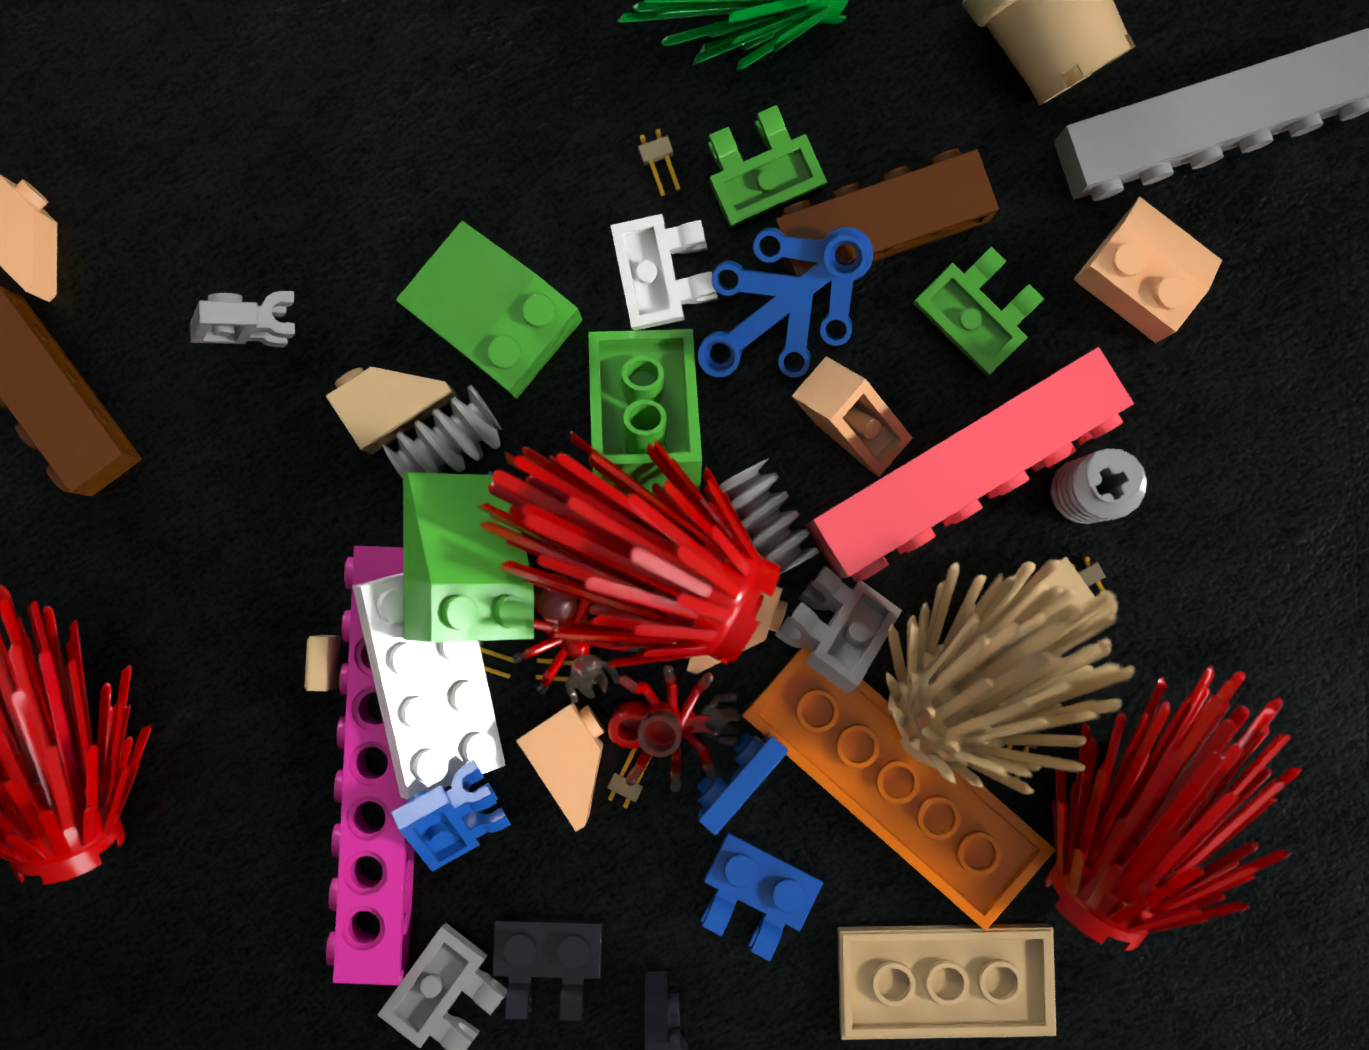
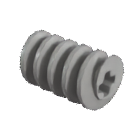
M472 384L467 387L470 404H464L455 396L449 398L453 413L450 417L437 408L431 410L435 427L432 429L418 419L414 421L417 434L415 440L410 439L401 431L397 432L396 437L400 450L394 452L382 443L388 458L402 478L403 473L407 472L447 474L445 464L457 472H462L465 470L463 452L474 460L479 461L483 458L480 441L485 442L493 449L500 447L497 430L501 429V427Z
M1107 448L1067 462L1060 467L1051 481L1050 495L1054 507L1063 517L1075 523L1091 524L1127 516L1135 510L1145 495L1147 479L1143 466L1133 455L1123 450Z
M764 460L721 483L719 487L722 492L725 490L729 499H732L731 503L738 516L742 518L741 522L748 535L752 536V542L757 552L762 557L780 566V574L820 552L816 547L800 549V544L806 539L809 532L807 529L790 531L789 526L796 520L799 514L797 510L780 512L779 507L789 495L786 491L769 492L768 489L779 477L777 473L760 475L758 470L766 463L767 460Z

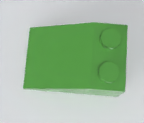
M464 221L460 222L396 299L399 304L516 400L582 322L580 312L575 305L537 274Z
M693 329L588 332L592 447L654 494L652 492L653 483H658L664 489V482L669 481L647 454V444L649 443L654 446V440H657L671 459L673 457L700 491L702 453ZM592 467V471L595 475H597L598 477H600L601 479H603L604 481H606L607 483H609L610 485H612L628 497L630 496L627 492H625L623 489H621L619 486H617L615 483L610 481L608 478H606L604 475H602L600 472H598Z
M403 473V640L459 642L534 639V584L525 582L526 578L504 572L499 568L501 563L508 560L529 566L527 553L505 542L507 539L488 532L481 527V523L492 521L522 534L521 531L491 518L488 513L477 507L478 505L488 503L509 513V508L513 506L488 491L489 484L494 482L492 475Z

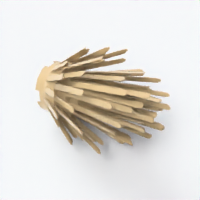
M1058 560L1048 561L1022 588L1036 568L1033 562H1025L1014 576L1005 579L1003 582L1002 575L1000 574L976 605L975 601L986 581L985 575H979L973 580L944 643L938 645L959 573V563H954L948 570L946 580L937 586L930 622V610L927 602L921 608L918 624L915 615L911 616L907 622L906 668L898 632L892 624L888 630V639L896 674L895 679L888 672L886 673L887 686L890 690L888 716L893 715L897 729L903 738L898 741L900 745L914 759L925 765L937 768L944 778L954 784L955 780L952 770L970 784L983 787L979 777L965 767L968 766L1022 794H1031L1034 790L1026 783L1006 774L1005 771L1019 776H1032L1028 770L1036 771L1042 766L1071 772L1084 770L1085 766L1076 761L1003 749L1002 747L1004 745L1079 747L1085 744L1087 741L1086 737L1028 732L1099 717L1096 714L1114 712L1120 709L1122 701L1119 698L1103 701L1090 700L1062 707L1060 703L1127 680L1134 673L1133 666L1118 670L1121 667L1120 665L1107 664L1094 670L1091 665H1088L1110 653L1111 643L1109 639L1086 646L1071 656L1061 657L1063 653L1115 621L1114 612L1118 606L1111 592L1105 590L1080 606L1076 603H1069L1074 600L1078 588L1071 590L1062 586H1054L1034 601L1045 590V580L1060 566L1061 562Z

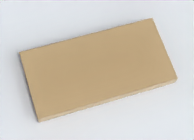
M1049 923L992 924L986 931L979 925L837 927L839 1017L842 1040L1056 1036L1053 927Z

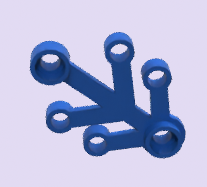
M849 226L836 228L829 232L823 240L785 236L782 231L774 227L762 229L754 240L753 249L755 255L761 261L768 263L775 262L781 257L817 262L801 276L743 270L742 266L734 261L720 263L713 272L712 285L721 295L731 296L738 292L774 297L730 332L717 331L705 337L698 351V362L701 368L707 374L714 377L730 375L735 371L740 362L741 350L789 313L786 345L780 352L778 365L781 372L788 377L797 378L804 375L809 369L811 360L810 352L807 349L813 294L831 280L829 313L821 321L820 335L827 344L832 346L846 343L852 334V321L849 317L853 281L862 277L869 270L873 260L872 244L867 235L857 228ZM765 236H774L780 242L779 251L774 254L765 253L761 249L760 240ZM843 244L853 246L857 253L854 260L847 263L838 260L835 251L839 246ZM726 269L733 270L738 276V283L733 287L724 286L719 280V273ZM832 320H840L845 324L846 331L843 335L835 337L827 332L826 325ZM717 343L725 344L730 349L731 355L726 359H718L712 353V346ZM797 352L803 356L804 364L799 368H791L786 364L785 356L788 353Z

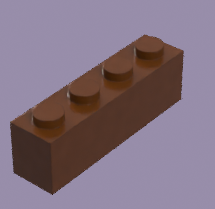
M952 149L933 157L929 161L930 166L911 171L910 166L893 169L880 177L881 182L863 189L860 183L844 186L831 193V200L813 206L810 200L794 203L781 211L782 216L776 218L774 228L782 231L785 236L823 240L829 232L839 227L849 226L857 228L869 238L873 247L872 262L988 223L999 210L978 149L962 155L959 149ZM776 238L778 247H779V249H780V242H779V240ZM843 244L835 251L838 260L845 263L851 262L857 255L855 248L849 244ZM782 257L788 275L801 276L817 263Z
M0 286V406L4 409L8 408L19 422L15 429L20 438L33 450H39L50 464L46 468V472L58 488L66 493L94 496L141 461L142 458L23 296Z

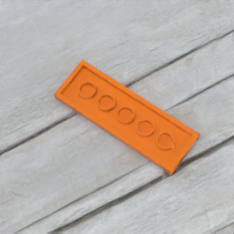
M807 647L800 648L743 712L742 716L764 736L771 732L789 750L786 755L986 931L1055 852V848L984 786H974L952 770L955 780L954 784L944 778L937 768L925 765L914 759L898 742L903 738L897 729L893 715L888 716L887 700L863 679L859 686L848 695L808 666L805 661L810 655L811 650Z

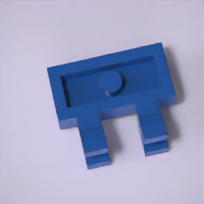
M744 730L731 745L737 752L734 760L739 764V767L726 782L710 770L697 784V788L702 792L698 802L703 806L698 813L699 822L715 836L789 752L787 747L771 732H768L761 740L756 735L752 736Z
M475 760L457 770L452 779V788L445 791L442 785L431 791L419 792L409 798L405 805L391 812L401 834L432 872L479 846L477 838L487 832L494 833L511 825L502 808L490 814H483L484 809L497 803L496 800H498L489 782L474 792H468L473 783L484 778Z
M727 832L703 879L705 883L715 887L716 891L701 918V922H703L702 927L722 936L731 918L737 900H740L763 912L748 942V946L751 947V952L770 961L778 946L785 924L798 931L801 930L823 882L813 875Z

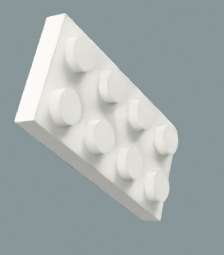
M403 572L352 586L400 797L408 800L419 792L431 791L440 785L443 788L451 786L452 779L457 770L472 760H475L482 774L506 766L479 642H420L403 640Z

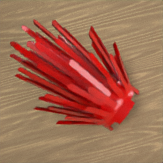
M570 431L571 442L589 455L590 466L630 495L629 497L564 453L558 454L557 458L550 455L551 461L529 447L522 448L524 456L515 457L505 453L508 464L531 476L527 477L524 482L502 470L494 471L492 474L494 482L489 484L488 491L513 506L509 508V513L488 503L478 505L477 507L488 513L491 518L544 543L492 521L481 523V527L488 532L507 539L505 541L507 544L537 556V563L539 565L585 583L581 584L511 560L501 563L500 570L526 578L525 582L599 604L588 608V613L597 615L593 619V623L597 625L558 622L552 628L556 632L553 637L578 639L577 641L610 643L612 648H647L646 651L637 652L634 656L612 659L607 668L707 655L727 665L728 661L733 663L739 657L760 623L755 618L764 598L761 592L771 597L773 596L779 579L780 566L759 555L725 490L722 492L707 466L705 467L703 478L707 483L704 489L712 501L709 503L673 457L671 459L657 440H654V446L649 443L647 444V454L669 481L664 482V489L658 483H653L652 492L654 494H652Z
M0 585V613L11 643V647L7 651L0 631V857L8 860L16 880L23 882L24 875H40L44 885L80 876L101 865L102 861L99 854L113 844L114 841L117 847H121L124 842L125 832L120 815L140 767L138 764L151 731V724L141 729L128 763L133 744L132 736L124 740L131 705L126 707L132 672L131 665H128L121 673L117 704L114 707L110 706L111 685L106 682L101 689L97 745H93L77 619L69 626L71 637L66 644L69 663L66 665L65 672L53 609L50 606L43 608L47 632L46 637L37 601H34L28 607L39 653L42 679L32 641L26 634L21 617L17 618L9 591Z
M1208 667L1189 698L1186 697L1149 758V752L1170 713V703L1168 701L1163 702L1148 728L1166 689L1165 681L1161 677L1108 788L1126 723L1125 713L1121 712L1117 715L1105 760L1101 768L1097 770L1091 798L1090 792L1098 744L1094 737L1090 739L1091 728L1084 721L1081 736L1086 737L1087 741L1080 746L1078 763L1085 766V769L1077 772L1076 781L1071 786L1068 826L1065 770L1056 769V802L1052 800L1056 863L1046 875L1045 887L1049 888L1053 884L1061 897L1055 907L1072 925L1093 940L1103 944L1109 936L1127 942L1123 947L1125 951L1133 950L1141 944L1148 933L1207 922L1209 918L1246 910L1250 906L1241 901L1202 910L1199 909L1224 900L1226 896L1220 892L1256 878L1250 874L1281 861L1290 855V852L1277 850L1226 873L1239 865V860L1258 849V842H1248L1203 869L1198 868L1277 800V798L1273 797L1302 771V767L1289 768L1281 777L1269 783L1241 810L1226 820L1270 776V768L1264 766L1291 737V735L1279 734L1212 806L1244 762L1269 734L1268 724L1282 707V699L1279 697L1269 701L1233 745H1230L1221 755V752L1249 716V709L1240 705L1235 708L1228 719L1222 721L1230 709L1228 701L1244 681L1245 673H1235L1230 680L1225 682L1216 696L1213 697L1212 695L1203 706L1210 694L1208 686L1214 678V667Z

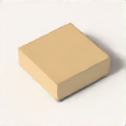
M318 635L309 636V639H307L306 691H329L338 688L341 636Z

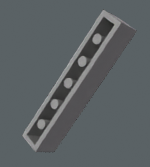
M1369 28L1067 125L1054 141V145L1073 200L1090 194L1093 201L1106 199L1123 191V184L1141 179L1143 185L1152 184L1171 176L1174 173V167L1190 162L1192 169L1201 168L1224 157L1223 151L1239 146L1241 153H1247L1273 141L1272 135L1289 130L1291 137H1296L1322 126V119L1338 114L1340 121H1346L1368 112Z

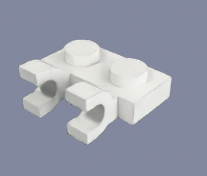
M662 214L611 225L633 331L685 320L682 304H699L718 300L717 292L712 285L711 271L676 280L671 254H686L708 250L701 220L666 229Z

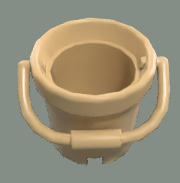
M963 0V6L974 22L981 27L987 26L1029 86L1039 105L1071 88L1104 65H1108L1135 47L1113 0Z

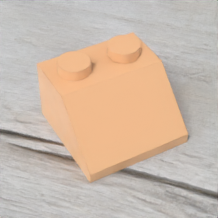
M1139 197L1073 280L1153 342L1157 343L1175 333L1210 289L1222 260Z

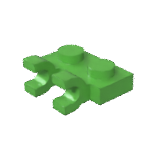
M777 105L758 113V120L754 123L768 151L744 162L729 126L709 135V150L717 166L721 169V172L710 176L709 183L730 229L818 190L827 183L806 134L791 140Z
M992 247L965 273L952 263L913 302L986 376H989L1028 338L1017 325L1044 300L1028 284L1001 311L980 290L1006 262Z

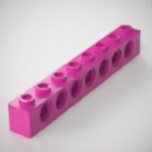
M354 546L353 557H348L345 564V586L347 589H352L351 610H345L342 619V638L344 642H349L348 663H343L341 666L339 689L341 695H347L346 717L341 716L337 726V746L339 749H344L343 770L337 771L334 782L335 802L342 803L341 824H335L331 840L332 855L339 857L338 878L332 879L329 890V908L331 911H336L335 932H330L326 947V962L328 965H334L333 983L399 985L409 972L414 848L401 834L391 814L394 810L405 805L408 800L400 797L384 723L374 719L368 711L369 698L373 693L377 692L352 587L357 584L402 573V547ZM370 747H377L386 754L388 767L384 774H376L367 767L365 755ZM372 801L383 808L385 812L383 827H373L365 821L363 817L365 802ZM363 856L374 857L380 862L383 869L381 880H370L363 875L360 868V861ZM360 911H369L378 918L380 922L379 933L370 934L361 929L358 923V913Z

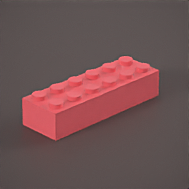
M1098 347L812 520L805 527L837 576L840 578L851 576L854 582L858 580L863 581L889 565L884 556L894 549H897L899 554L909 553L933 539L936 535L931 527L940 521L944 527L952 523L957 524L983 508L978 498L987 494L990 500L998 495L1003 496L1028 481L1029 477L1025 470L1029 467H1032L1034 472H1037L1077 451L1072 444V441L1075 439L1081 445L1116 428L1123 423L1118 413L1134 403Z

